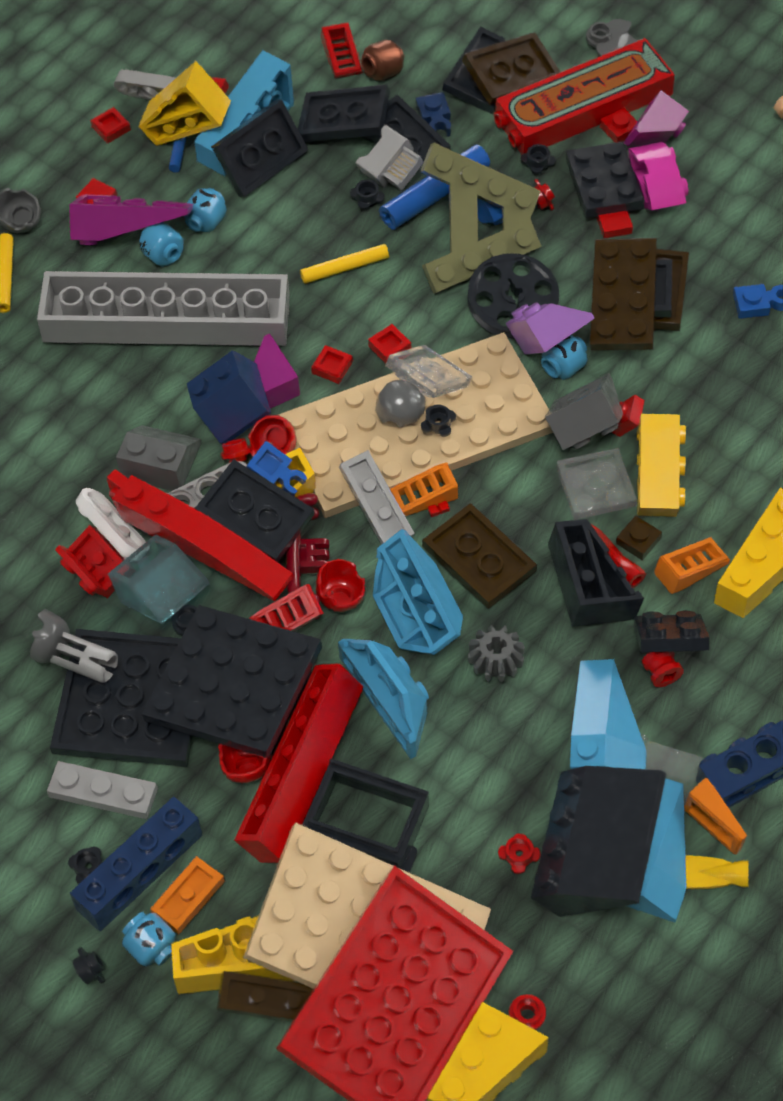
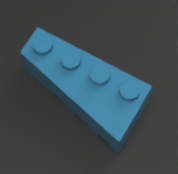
M262 50L228 96L231 102L222 125L201 132L194 141L197 161L223 176L226 173L211 146L275 100L282 99L287 110L294 105L291 65Z

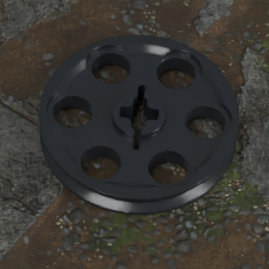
M516 253L501 254L484 261L472 274L468 287V306L473 318L485 330L494 335L504 332L507 338L515 339L509 328L500 325L497 319L503 315L513 319L512 313L525 304L530 306L538 302L539 305L550 303L558 305L559 287L553 273L537 259ZM524 266L529 270V274L518 276L513 272V268ZM488 271H494L499 274L500 279L491 282L485 279L484 274ZM510 285L511 291L514 292L515 296H518L517 306L515 304V299H513L512 296L508 295ZM538 285H545L549 287L551 292L548 295H539L535 292L534 288ZM480 296H487L492 300V304L483 307L477 304L476 299Z

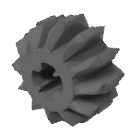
M491 624L488 627V633L478 629L476 639H471L469 642L470 653L468 654V662L470 665H474L476 675L485 673L487 682L493 676H497L498 680L502 683L505 679V674L514 678L517 674V668H522L524 664L523 654L525 646L523 642H519L517 632L507 634L508 629L505 625L500 631H495Z

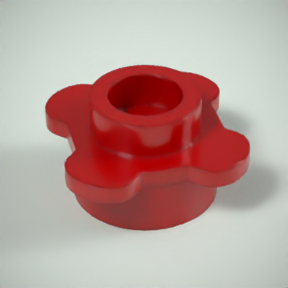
M535 179L534 183L536 186L533 188L541 191L536 205L540 210L547 206L553 210L554 207L551 203V200L555 198L553 192L546 183L541 186L539 181Z
M521 833L515 834L507 841L506 846L503 845L498 850L499 858L506 860L512 866V871L516 874L524 873L526 866L531 862L538 861L541 855L540 850L533 846L531 840ZM521 851L523 854L521 856H517L516 852Z

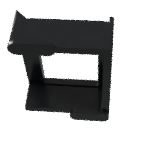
M330 758L329 766L302 826L410 873L417 857V849L413 844L429 808V791ZM336 782L412 807L396 848L319 822Z

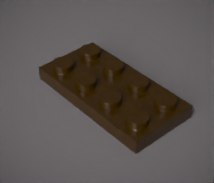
M657 238L595 239L592 314L595 319L591 321V351L654 350Z

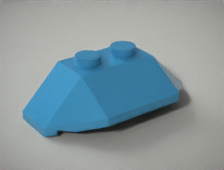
M401 529L377 548L376 558H378L374 577L373 598L399 649L435 655L460 636L463 615L436 563L406 530Z
M340 640L338 642L340 660L349 673L364 686L363 693L410 759L416 757L427 716V700L429 696L425 687L420 681L415 683L410 676L411 671L402 656L397 658L390 647L372 640Z

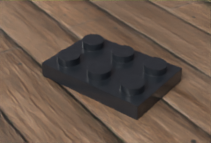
M388 85L306 92L298 125V131L304 142L382 135L381 129L384 127L390 97Z
M282 99L273 101L211 146L239 197L247 196L309 150Z
M623 142L566 150V161L586 218L644 209V198Z
M234 459L195 507L196 510L233 531L277 562H279L314 516V509Z

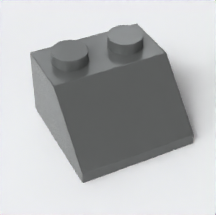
M610 373L554 400L545 418L563 450L571 446L574 449H578L590 442L591 436L599 432L603 436L619 427L617 423L620 422L623 412Z
M144 425L136 427L126 433L116 456L119 472L127 478L133 475L154 487L173 491L184 485L202 443L201 439Z

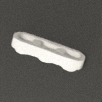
M91 488L82 489L76 499L79 512L96 526L97 530L114 546L116 551L125 560H140L148 549V544L131 524L121 519L117 509L103 494Z

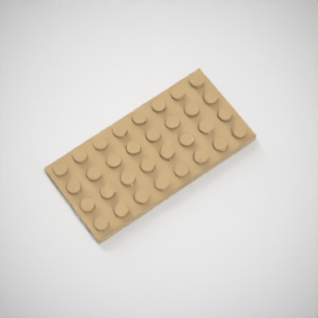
M504 332L279 414V416L288 419L293 425L297 437L295 450L301 448L315 473L316 488L313 493L318 497L317 504L324 518L359 506L339 469V465L369 450L387 485L391 489L436 465L447 462L452 471L553 433L545 418L549 408ZM394 380H406L419 386L424 392L426 398L425 411L417 422L398 427L394 422L388 421L383 423L379 419L375 411L376 400L387 383ZM438 404L444 405L456 413V420L450 426V435L442 437L437 433H425L422 431L421 422L426 419V409L428 407Z

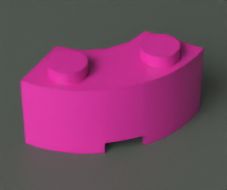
M658 142L628 148L630 163L644 198L645 209L655 210L686 203L685 196L689 192L687 180L680 176L673 147L668 148L665 143Z

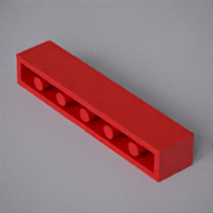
M340 663L315 665L234 839L235 842L260 863H279L292 826L295 823L303 824L329 766L330 758L332 759L351 714L358 703L364 686Z

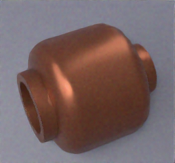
M382 40L365 48L361 58V66L367 76L375 81H382L401 72L404 54L402 49L393 41Z

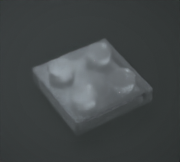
M426 345L391 354L385 365L394 371L399 379L412 383L419 388L421 394L430 398H436L469 386L472 378L471 375Z
M619 448L557 461L556 469L574 520L636 507L637 498Z

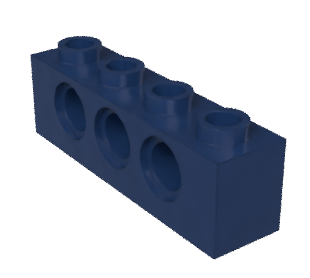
M783 720L776 724L774 722L767 723L758 730L756 735L747 740L746 738L736 740L729 746L728 750L719 755L713 753L705 757L698 767L697 784L704 778H707L728 808L783 779ZM766 752L772 758H763L758 753ZM738 768L741 771H743V773L734 774L729 769Z
M173 796L70 892L75 909L101 932L202 837L198 817Z

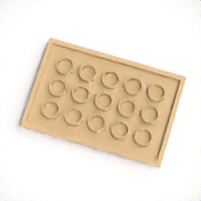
M295 823L289 833L243 958L311 988H315L386 875L394 866ZM400 869L485 930L491 911L490 908Z

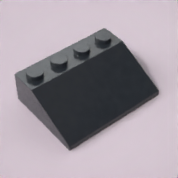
M583 766L562 771L557 784V791L550 813L545 841L542 846L537 874L534 879L531 899L559 917L639 904L667 773L663 770Z

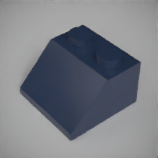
M233 350L187 383L193 409L220 444L233 440L252 427L256 421L271 413L257 363Z

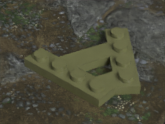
M436 143L430 144L420 173L449 185L450 253L422 265L433 293L471 278L477 267L491 257L507 253L526 254L542 247L530 219L541 192L540 190ZM477 198L503 209V230L479 241Z

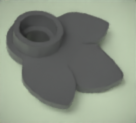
M614 19L608 23H593L586 33V41L589 45L596 48L599 56L627 46L637 40L628 34L632 22L621 19Z

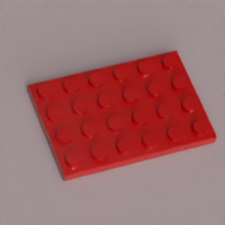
M394 866L386 875L276 1049L348 1101H425L513 951Z

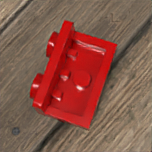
M91 525L83 531L69 548L58 545L55 549L62 557L60 560L61 565L70 573H76L81 578L79 585L92 596L97 593L109 598L134 570L105 537Z

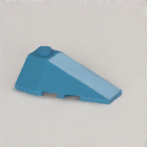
M614 659L580 661L571 733V769L583 766L647 768V751Z
M666 778L639 904L628 905L627 907L676 923L686 892L683 783Z

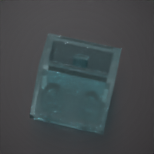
M156 534L108 573L122 604L161 624L171 618L174 613L209 585V581L175 543Z

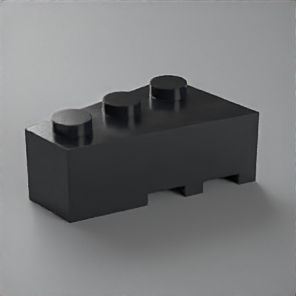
M587 519L555 522L548 546L572 627L634 620V616H637L644 597L639 590L634 591L626 579V572L621 566L617 567L608 554L610 550Z

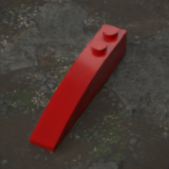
M133 475L127 479L112 498L123 521L273 601H276L294 577L291 571L233 531L181 500Z

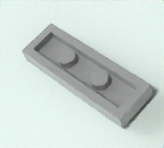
M369 450L339 465L341 473L381 545L401 529L406 530L411 537L414 536V531Z
M58 761L47 793L50 798L148 819L158 787L155 782Z

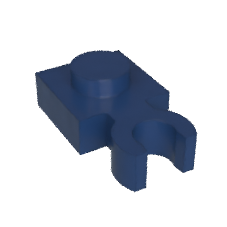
M444 93L416 97V107L419 115L435 131L442 129L446 132L447 137L451 136V113Z

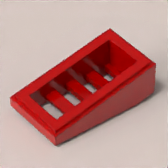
M349 22L321 27L320 37L334 78L362 74V67ZM344 40V42L332 44L333 41ZM347 48V50L334 52L335 49ZM350 56V58H348V59H343V60H337V59H336V58H338V57ZM353 64V67L339 69V66Z
M306 584L256 612L249 619L296 632L324 613L310 584ZM299 598H301L302 603L308 613L306 615L304 614L298 602ZM288 605L290 606V608H291V610H292V612H293V614H294V616H295V618H296L295 621H294L293 616H292V614H291V612H290V610H289V608H288ZM277 612H278V614H279V616H280V618H281V620H282V622H283V624H284V627L282 626V624H281V622H280V620H279V618H278V616H277V614H276Z

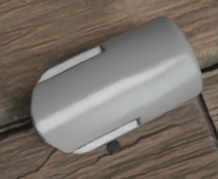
M67 632L62 633L61 637L83 647L85 650L80 651L58 643L55 649L68 657L78 660L79 665L52 655L51 663L101 683L107 682L113 674L106 671L100 664L116 668L118 656L115 651Z

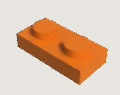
M196 856L150 908L151 913L158 914L179 935L225 882L224 876Z

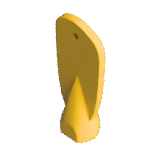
M685 855L686 889H711L732 884L739 887H748L749 885L748 860L730 862L713 857Z

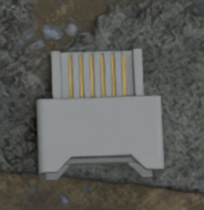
M385 125L381 129L382 138L367 156L358 158L356 165L361 173L382 187H385L389 182L402 191L424 162L419 155L413 152L414 148L408 139Z

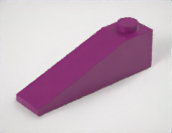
M83 194L69 204L70 240H79L81 245H95L97 241L188 215L193 210V204L160 200L153 201L152 205H147V201L143 198H133L121 202V196ZM94 199V204H87V200Z

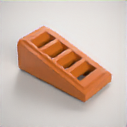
M447 462L436 465L390 489L405 516L426 510L428 506L434 504L438 506V503L443 501L450 502L458 499V485ZM443 482L444 486L440 487L439 483ZM431 486L433 490L430 493H428L426 487ZM418 490L421 497L416 499L413 491ZM406 494L409 500L408 504L404 505L401 495Z
M709 537L660 556L654 572L667 590L674 594L729 564L730 559L717 543ZM705 551L712 560L709 561L702 552Z
M704 778L689 792L684 810L729 851L737 855L742 849L747 834L712 783L707 778Z

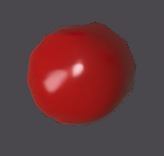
M266 415L256 421L251 433L248 435L251 445L250 454L252 456L257 453L265 441L284 454L295 450L297 437L293 425L288 419L279 415Z
M342 559L327 561L319 569L315 584L316 594L319 596L322 604L328 609H332L334 612L349 611L355 609L364 600L365 578H361L358 575L356 565L350 561Z
M222 744L218 746L219 764L222 773L226 775L227 779L236 783H250L261 779L271 762V754L268 759Z

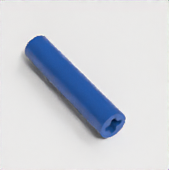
M477 144L460 154L482 165L490 166V159L486 151ZM426 176L379 208L380 216L390 229L395 230L449 194V185Z

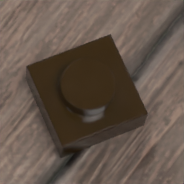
M635 515L617 536L616 544L643 561L661 540L662 532Z

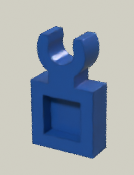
M764 284L734 287L733 297L739 319L767 316L770 313V308L783 311V299L778 298L783 297V285H777L769 291H766Z
M267 441L264 442L246 466L273 484L279 482L282 485V489L292 496L296 495L297 490L290 485V481L297 480L299 483L304 484L307 480V476L302 471L290 470L288 467L292 459Z

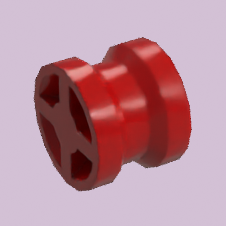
M674 651L649 652L642 659L643 667L652 674L651 681L655 687L670 685L683 675L684 669L682 665L674 660Z

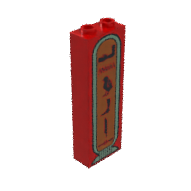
M644 38L497 98L496 112H494L493 116L498 128H503L508 135V140L512 147H517L520 153L524 154L527 153L528 148L532 145L542 144L548 147L599 126L602 118L623 107L630 113L647 106L661 90L668 96L673 95L675 74L647 39Z

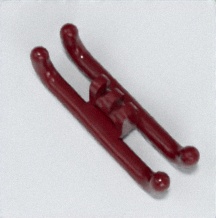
M315 493L301 494L296 497L308 506H313L318 502V497ZM312 507L314 509V516L311 520L319 517V510L316 507ZM300 533L286 551V569L294 575L287 585L288 594L301 587V574L318 573L319 569L330 559V552L327 550L329 549L328 539H301ZM315 594L316 599H317V601H318V603H319V602H320V598H319V596H318L317 594ZM299 598L298 602L304 614L306 615L308 613L302 603L301 598Z

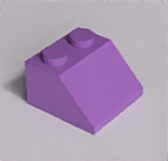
M536 302L530 306L525 304L512 313L514 318L505 324L523 353L535 354L547 352L595 318L590 312L551 303L539 305Z

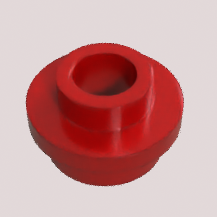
M245 438L231 440L221 445L223 451L220 455L221 459H228L229 463L233 459L244 461L247 459V454L251 451V445H247Z
M525 994L513 1000L510 1005L509 1016L537 1030L545 1021L546 1008L538 997ZM527 1009L531 1010L534 1013V1017L525 1019L521 1016V1012Z

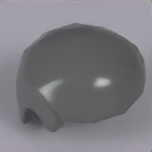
M6 188L0 192V225L5 230L13 233L29 232L35 228L41 216V208L37 198L25 189L11 190Z
M394 380L387 383L379 393L375 411L383 423L391 421L396 423L398 427H403L404 425L417 422L424 414L426 398L419 386L406 380Z
M43 609L38 614V619L42 621L43 628L32 632L34 642L30 649V657L40 664L51 663L52 655L57 657L62 655V653L55 649L58 643L68 646L69 642L63 639L61 635L63 632L70 634V628L67 622L60 616L47 609Z

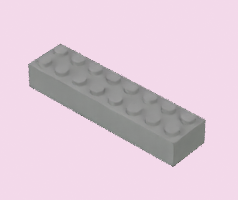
M44 271L37 322L43 342L261 345L264 336L271 334L278 346H286L290 303L288 274Z

